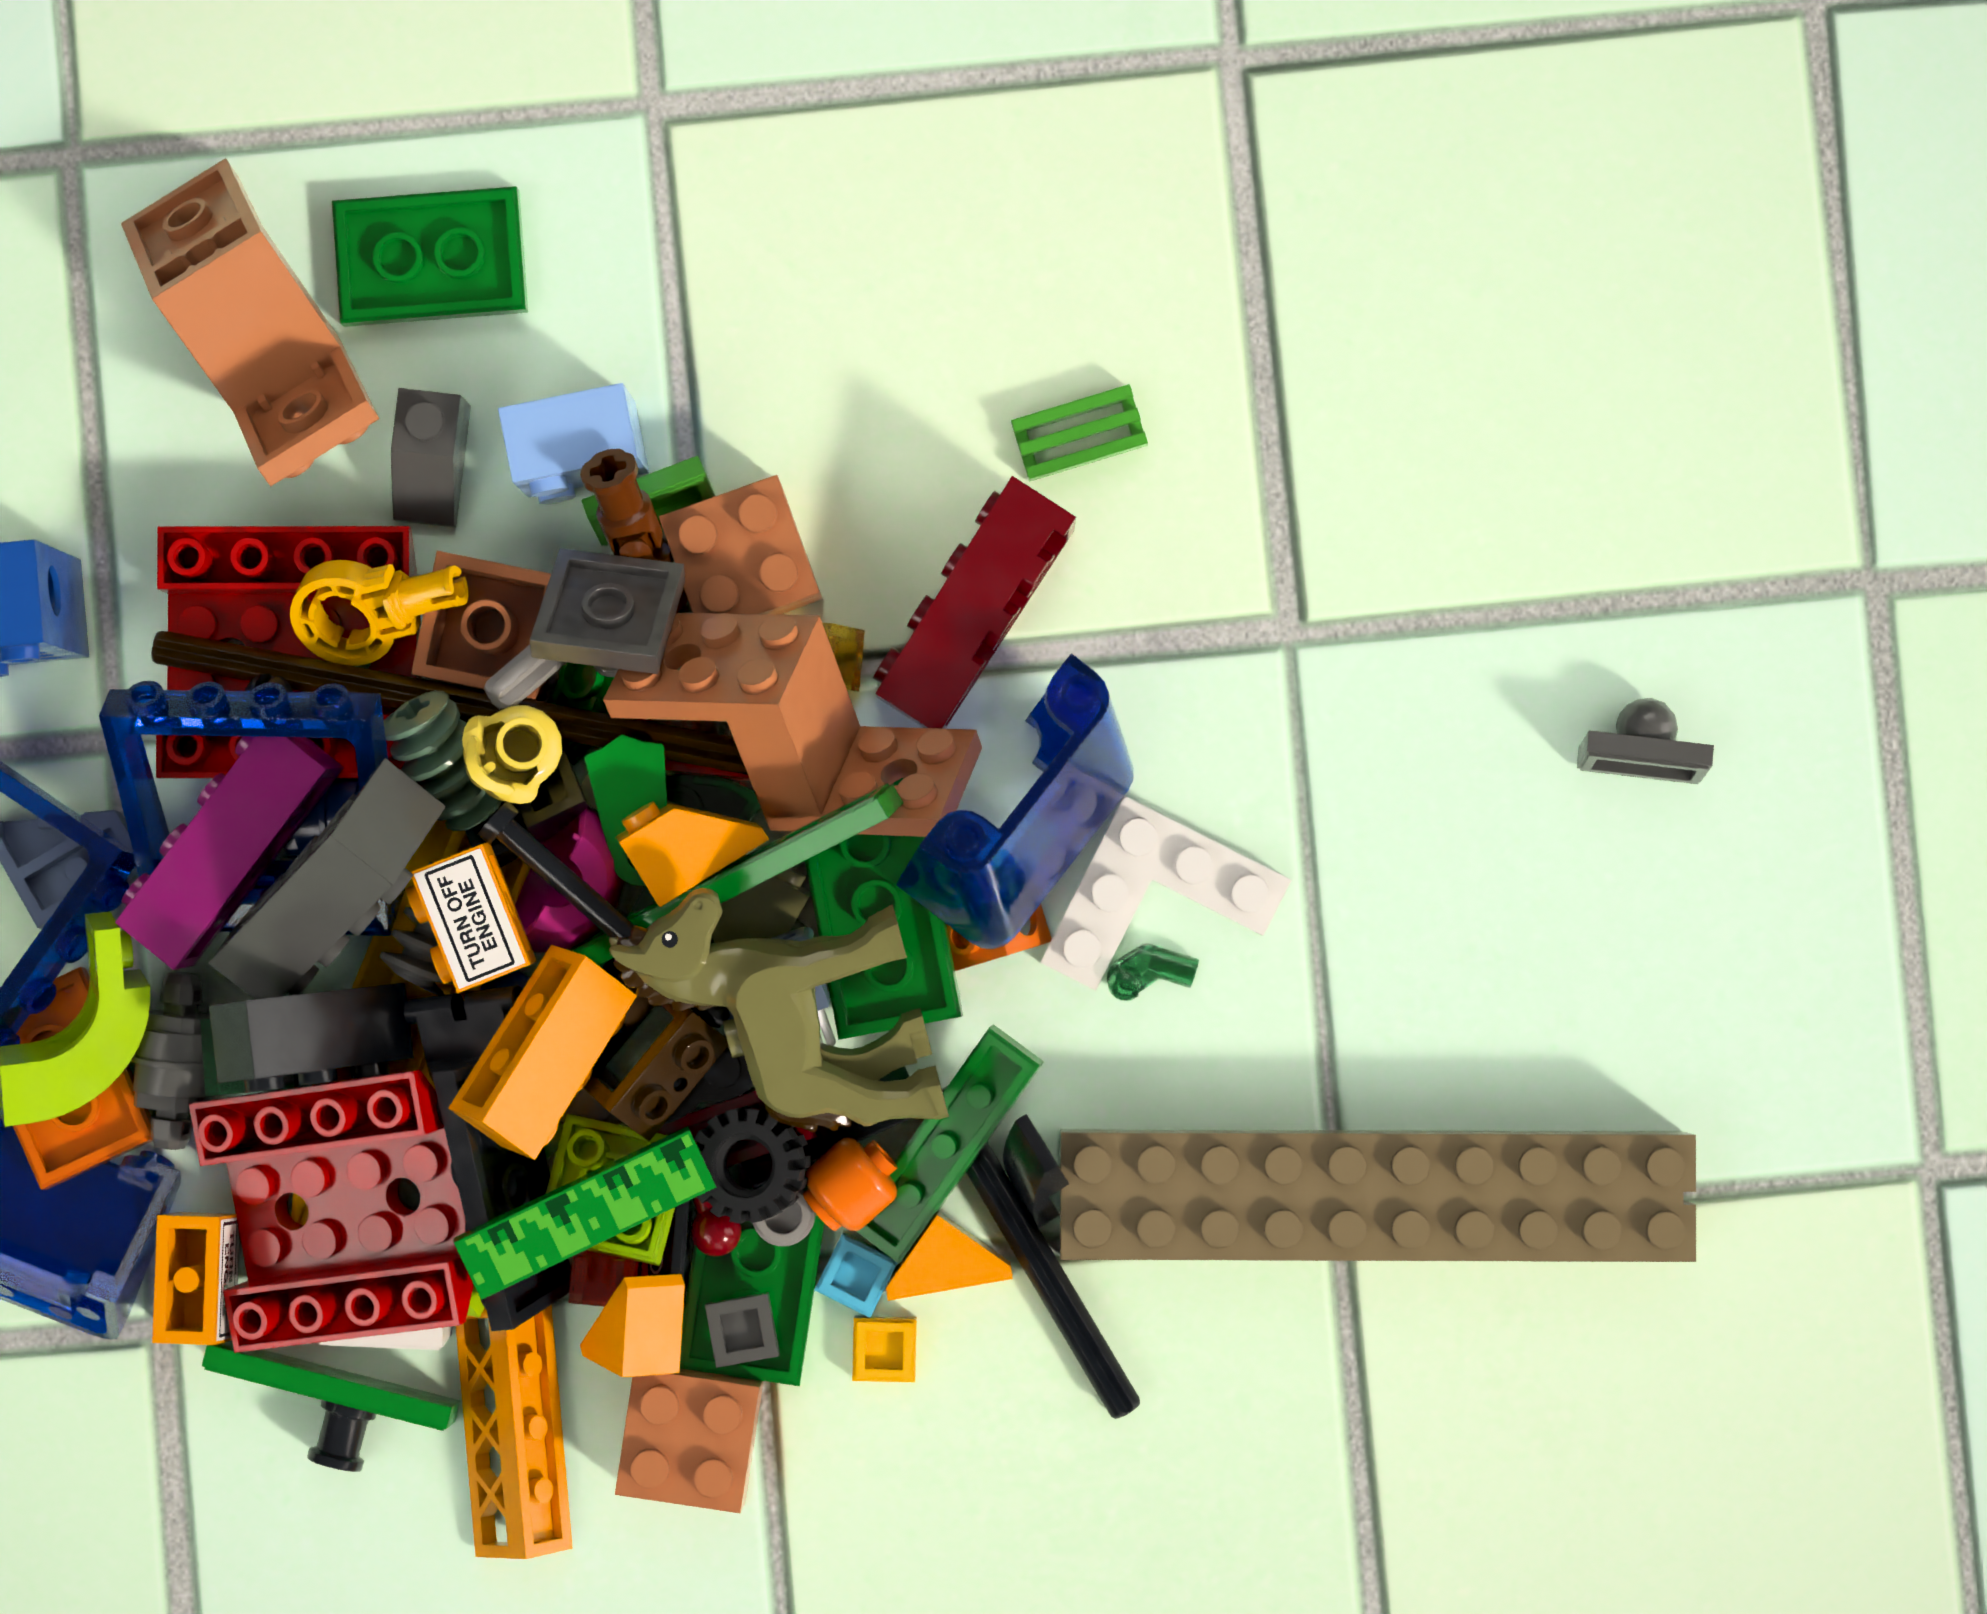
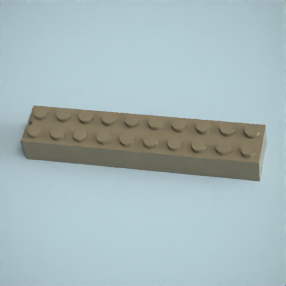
M1060 1129V1169L1069 1182V1185L1060 1190L1061 1260L1696 1262V1204L1684 1201L1683 1193L1696 1192V1134L1688 1132Z

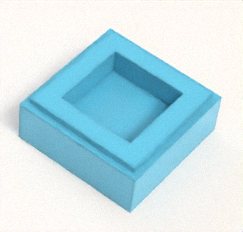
M842 1233L814 1290L871 1318L897 1262L887 1254Z

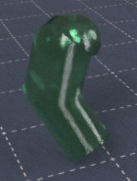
M1141 944L1114 961L1107 972L1109 992L1120 1001H1131L1138 997L1139 992L1159 979L1191 988L1199 959L1157 945Z

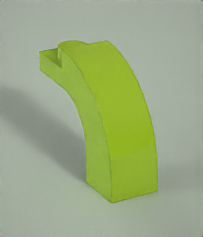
M111 912L85 914L90 984L86 1001L77 1017L65 1029L47 1039L31 1043L0 1046V1116L5 1127L50 1120L87 1104L105 1091L121 1075L140 1045L149 1017L150 984L141 969L123 971V968H132L134 963L131 935L124 930L120 931V927L115 923L116 920Z

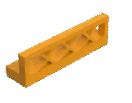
M552 1305L513 1330L491 1331L489 1323L490 1347L487 1352L480 1344L479 1317L467 1315L466 1323L456 1326L475 1557L529 1559L572 1549ZM484 1308L480 1318H488L486 1308ZM487 1383L495 1392L496 1409L493 1414L485 1406L484 1389ZM492 1447L500 1455L501 1473L498 1477L490 1468L489 1452ZM497 1510L501 1512L506 1520L507 1542H497L495 1513Z

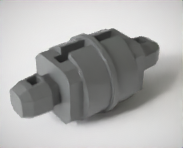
M174 971L168 972L162 982L159 1001L164 1003V1009L149 1010L144 1035L132 1058V1062L135 1063L133 1091H135L134 1106L156 1110V1116H151V1139L156 1148L167 1150L184 1149L190 1140L192 1120L188 1117L190 1113L189 1104L212 1100L213 1095H215V1091L205 1093L200 1022H211L210 1013L196 1012L197 1005L202 1004V983L197 973Z

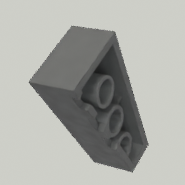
M384 758L371 773L358 795L356 796L353 793L322 833L319 836L315 835L284 874L281 873L238 921L208 964L253 999L281 997L287 992L290 995L301 994L319 971V968L314 964L318 961L327 968L348 943L350 937L345 933L349 930L355 936H359L381 909L377 901L382 899L389 905L403 891L413 877V874L405 868L446 806Z

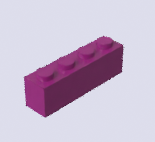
M286 720L266 721L264 725L257 723L244 734L235 748V753L240 757L226 775L219 773L204 787L197 799V803L202 806L188 826L182 823L168 835L159 850L164 858L151 875L144 873L138 877L122 898V903L127 907L115 923L172 970L194 966L344 769L340 763Z

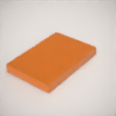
M79 967L0 1003V1046L41 1041L65 1029L77 1017L86 1001L90 984V976L87 969ZM129 1065L105 1091L82 1107L50 1120L13 1126L41 1190H48L152 1142L151 1114L146 1108L134 1106V1076Z

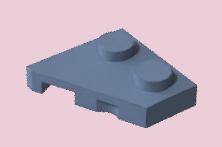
M116 810L85 812L83 815L76 816L60 814L37 816V819L5 822L0 820V863L36 927L46 930L152 866L124 816Z

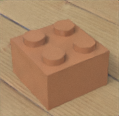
M778 475L659 516L674 562L684 564V590L693 613L778 615L823 600Z
M437 551L432 572L453 565L459 567L462 571L461 575L454 577L453 580L465 576L468 585V601L463 606H454L423 614L411 674L420 679L484 690L487 680L530 645V637L551 573ZM549 678L526 698L545 702Z
M681 1368L679 1373L632 1377L615 1495L741 1514L747 1498L764 1381Z

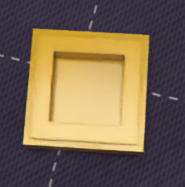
M854 1316L852 1381L915 1382L917 1317L871 1316L869 1318L867 1316Z

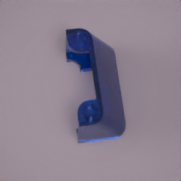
M1072 653L1053 675L1043 697L1025 720L1033 728H1036L1039 736V750L1032 764L1043 772L1000 828H997L986 818L973 811L957 810L947 813L936 823L918 846L896 883L908 895L969 942L980 948L996 949L1007 945L1015 938L1121 801L1133 782L1134 767L1106 683L1093 669Z
M0 1116V1300L96 1337L110 1340L118 1339L131 1312L156 1248L157 1215L170 1212L181 1184L180 1170L175 1169L174 1164L166 1157L144 1150L140 1152L139 1156H125L121 1165L108 1161L48 1190H41L14 1127H5Z

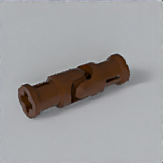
M619 448L607 449L595 454L591 460L582 466L580 476L585 489L593 492L598 502L596 516L613 554L673 563L672 553L668 543L663 539L662 529L650 496L644 490H641L637 483L636 477L639 469L634 455ZM684 587L676 613L683 610L687 605L688 598Z

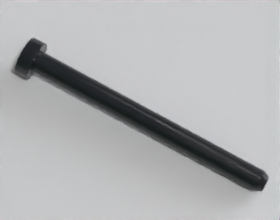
M506 801L479 831L477 835L489 845L497 838L608 937H631V929L634 924L515 821L514 818L520 811L511 803ZM714 1006L706 1010H698L696 1007L691 1008L709 1025L720 1028L723 1025V1021L730 1017L727 1007Z

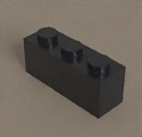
M405 983L254 999L209 1006L218 1083L244 1080L245 1093L285 1088L283 1075L298 1073L299 1086L338 1081L336 1068L349 1066L352 1079L390 1074L388 1061L414 1058L410 1024L404 1016V1004L407 1001Z

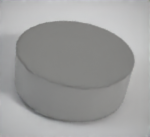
M805 1189L798 1192L797 1196L799 1199L792 1206L784 1209L782 1213L753 1223L756 1232L763 1240L776 1246H790L800 1242L808 1235L814 1225L816 1213L803 1197Z

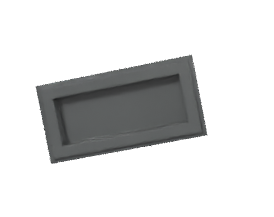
M1654 698L1637 699L1627 704L1619 713L1616 723L1617 734L1589 730L1578 747L1577 768L1580 771L1698 785L1713 766L1714 745L1676 741L1678 726L1675 714L1666 703Z

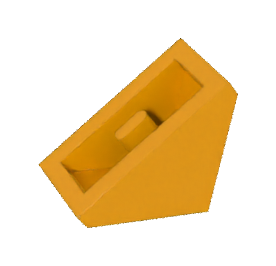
M938 1211L886 1286L887 1298L890 1301L1013 1279L1011 1262Z
M682 1274L624 1277L581 1342L582 1355L620 1377L679 1373L685 1291Z

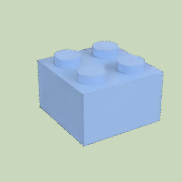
M623 383L498 408L512 482L528 498L538 497L539 504H552L575 498L574 488L584 487L580 476L582 466L591 460L595 454L607 449L619 448L634 455L639 469L637 476L649 473L636 403Z

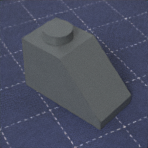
M398 388L391 443L393 520L456 528L471 405L461 395Z

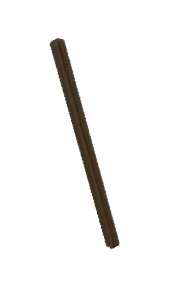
M169 631L157 632L153 640L151 658L154 663L245 681H251L252 678L260 674L268 673L272 677L279 675L289 682L293 690L398 709L405 702L423 693L434 690L444 691L449 695V699L456 703L461 715L460 719L464 722H468L474 716H492L500 711L492 704L491 699L484 690ZM527 698L518 704L528 705L546 713L555 722L564 741L604 747L623 734L641 741L663 744L666 760L748 775L735 741L730 736L639 719L611 718L607 713Z

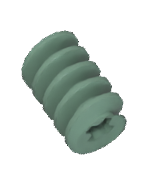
M434 690L423 693L402 704L383 720L379 727V734L384 740L394 741L390 747V752L393 759L405 761L401 771L446 806L437 821L446 820V828L452 831H465L490 817L498 809L502 801L489 796L469 779L466 772L462 745L463 731L467 723L460 719L459 709L456 703L449 699V695L444 691Z

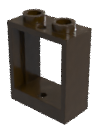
M615 959L609 960L602 969L626 986L620 976L622 972L613 964ZM626 986L629 990L636 994L637 988H631ZM637 996L626 1013L623 1026L607 1043L592 1068L589 1081L583 1088L612 1115L647 1141H650L728 1047V1042L725 1036L709 1025L691 1008L683 1011H674L671 1004L661 1005L674 1019L615 1090L612 1089L598 1076L599 1073L655 1007L650 1005L648 998ZM683 1077L682 1083L678 1087H673L675 1081Z

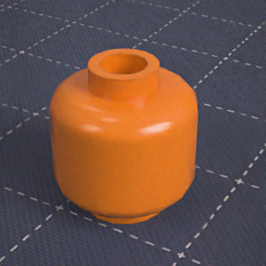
M843 1138L807 1169L805 1177L808 1178L807 1186L809 1189L803 1193V1197L816 1215L833 1231H837L841 1226L850 1231H858L864 1228L897 1197V1188L890 1175L898 1167L876 1141L872 1140L864 1147L853 1138Z

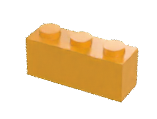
M551 945L448 1109L501 1147L535 1160L542 1148L554 1137L558 1128V1122L576 1093L589 1081L594 1064L611 1037L623 1026L626 1013L637 995L587 956Z

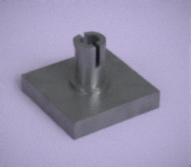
M560 548L530 637L531 657L592 665L596 672L606 677H615L618 669L658 674L685 584L684 564Z

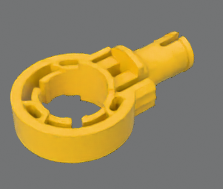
M350 560L327 561L313 567L303 577L291 603V624L299 640L317 656L343 665H365L383 657L389 651L395 639L416 634L421 623L420 615L440 609L465 605L469 596L468 585L465 576L453 580L454 577L460 576L462 572L456 565L435 572L409 577L401 570L395 571L391 564L372 569L365 564ZM317 589L313 600H308V595ZM331 596H339L340 598L351 600V605L358 608L366 616L370 627L362 630L354 629L351 631L348 639L343 638L344 628L328 619L329 616L326 614L321 601Z

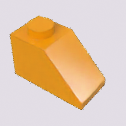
M654 801L640 807L625 817L621 822L626 830L616 836L659 907L769 840L763 828L755 822L669 803L659 810Z

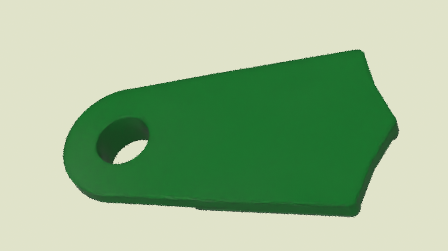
M621 734L604 747L585 756V763L605 840L614 859L615 872L623 881L632 885L642 886L645 883L635 867L629 863L627 855L616 836L626 830L621 821L640 807L652 801L655 802L659 810L667 805L663 744L645 742Z

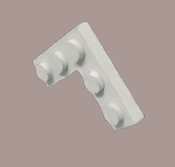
M1124 796L1040 963L1096 991L1151 881L1264 936L1292 880Z

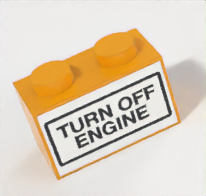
M480 844L411 872L414 885L406 888L407 897L418 922L422 924L429 921L438 943L437 946L430 948V953L436 971L444 984L453 981L457 993H460L537 961L491 844Z
M175 1212L157 1215L152 1343L217 1345L232 1341L223 1291L238 1285L240 1234L236 1214Z

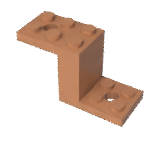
M226 158L121 223L152 300L233 411L256 467L270 487L284 478H293L302 474L313 464L314 459L338 444H348L355 441L365 433L369 425L379 420L339 336L262 226L239 176Z
M676 613L658 674L618 669L603 699L611 718L727 721L770 831L793 832L886 783L891 785L895 781L904 778L899 785L894 786L903 804L888 819L858 834L945 838L982 750L977 730L860 726L820 615Z

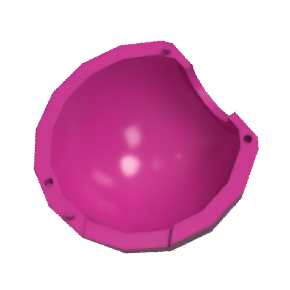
M588 805L572 822L542 844L613 907L617 908L624 881L615 872L614 859L606 843L599 814ZM530 868L515 907L534 953L547 952L551 945L563 949H571L600 931L593 922Z

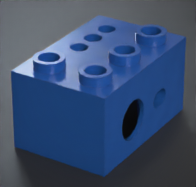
M35 539L1 542L0 677L9 676V665L89 658L81 559Z

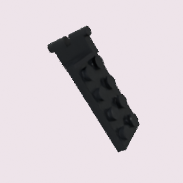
M518 985L470 991L466 993L464 1001L460 994L454 993L408 999L404 1004L406 1021L409 1024L418 1025L428 1073L435 1086L437 1114L440 1122L444 1125L452 1159L451 1174L454 1183L459 1189L466 1220L465 1232L546 1194L550 1179L544 1147L535 1160L501 1147L448 1109L523 989ZM568 1258L482 1299L481 1302L487 1310L491 1331L513 1330L575 1290L576 1286L570 1260Z

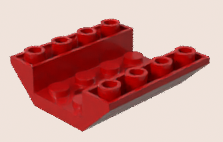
M158 526L157 589L168 594V631L222 642L236 639L249 647L327 661L311 652L299 640L291 624V603L303 577L313 567L332 560L355 561L365 564L372 569L391 564L395 571L401 570L409 577L418 576L411 527ZM317 589L308 595V600H313ZM339 596L327 597L321 601V604L329 616L328 619L344 628L343 638L348 639L351 631L354 629L362 630L370 627L366 616L358 608L351 605V600L340 598ZM420 624L416 634L395 639L389 651L380 659L372 662L368 669L418 678L412 675L411 672L420 633ZM167 666V715H156V778L213 779L219 773L224 775L228 773L240 757L235 753L237 744L244 734L255 725L245 719L244 693L250 681ZM293 690L296 716L288 722L344 767L337 778H369L384 758L401 770L405 761L393 759L390 752V747L394 741L384 740L379 734V727L383 720L397 709Z
M420 1069L205 1100L189 1104L200 1166L227 1164L248 1280L223 1291L234 1353L460 1326L466 1323L474 1284L453 1242L454 1237L465 1233L466 1220L459 1189L454 1183L451 1174L452 1159L444 1125L440 1122L437 1114L436 1090ZM402 1178L411 1180L419 1190L420 1204L416 1211L405 1207L399 1199L398 1185ZM291 1193L302 1197L307 1204L308 1219L305 1225L295 1222L288 1213L287 1201Z

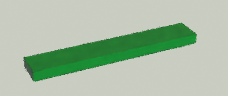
M886 783L732 862L665 905L659 907L654 902L626 918L634 925L648 928L658 918L667 915L678 907L690 892L699 888L712 889L718 893L720 903H723L888 819L903 804V801L894 785ZM602 930L577 946L567 949L587 956L598 966L613 959L609 951L612 946L609 943L610 937Z

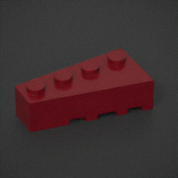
M1011 476L1001 494L994 491L975 519V523L980 525L969 545L965 546L960 543L950 556L941 572V575L946 577L947 580L935 599L926 595L911 616L907 627L914 632L903 650L900 652L892 647L873 676V679L881 684L875 693L877 698L923 728H947L1075 530L1076 516L1014 476Z

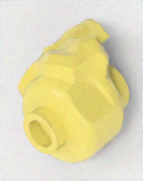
M528 705L510 706L494 713L492 716H474L468 720L464 727L462 745L467 775L475 786L497 800L516 804L532 802L537 796L540 784L554 772L562 755V736L555 722L542 710Z

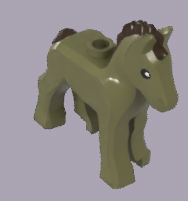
M699 888L690 892L678 907L667 915L658 918L648 928L634 925L631 929V937L609 938V943L612 945L609 951L615 959L613 964L622 972L620 976L624 980L625 985L637 988L636 995L648 998L650 1005L661 1006L671 1004L674 1011H683L696 1007L698 1010H706L714 1006L728 1008L734 1018L723 1021L731 1056L732 1058L745 1056L748 1071L758 1097L764 1102L769 1115L780 1123L806 1129L814 1133L817 1131L818 1125L825 1126L833 1131H836L839 1126L850 1127L851 1120L863 1126H871L889 1119L919 1118L939 1120L949 1117L936 1066L918 1069L910 1077L903 1080L878 1081L894 1070L916 1064L918 1058L932 1055L920 1008L901 1014L898 1022L889 1032L862 1047L854 1049L838 1048L821 1043L820 1022L815 997L816 986L887 962L907 958L893 904L870 916L863 926L848 935L819 936L803 941L745 938L711 943L712 933L723 910L718 893L712 889Z

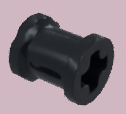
M322 1400L320 1406L326 1411L317 1445L309 1448L307 1459L333 1469L350 1472L362 1471L364 1460L359 1455L368 1421L374 1420L377 1414Z

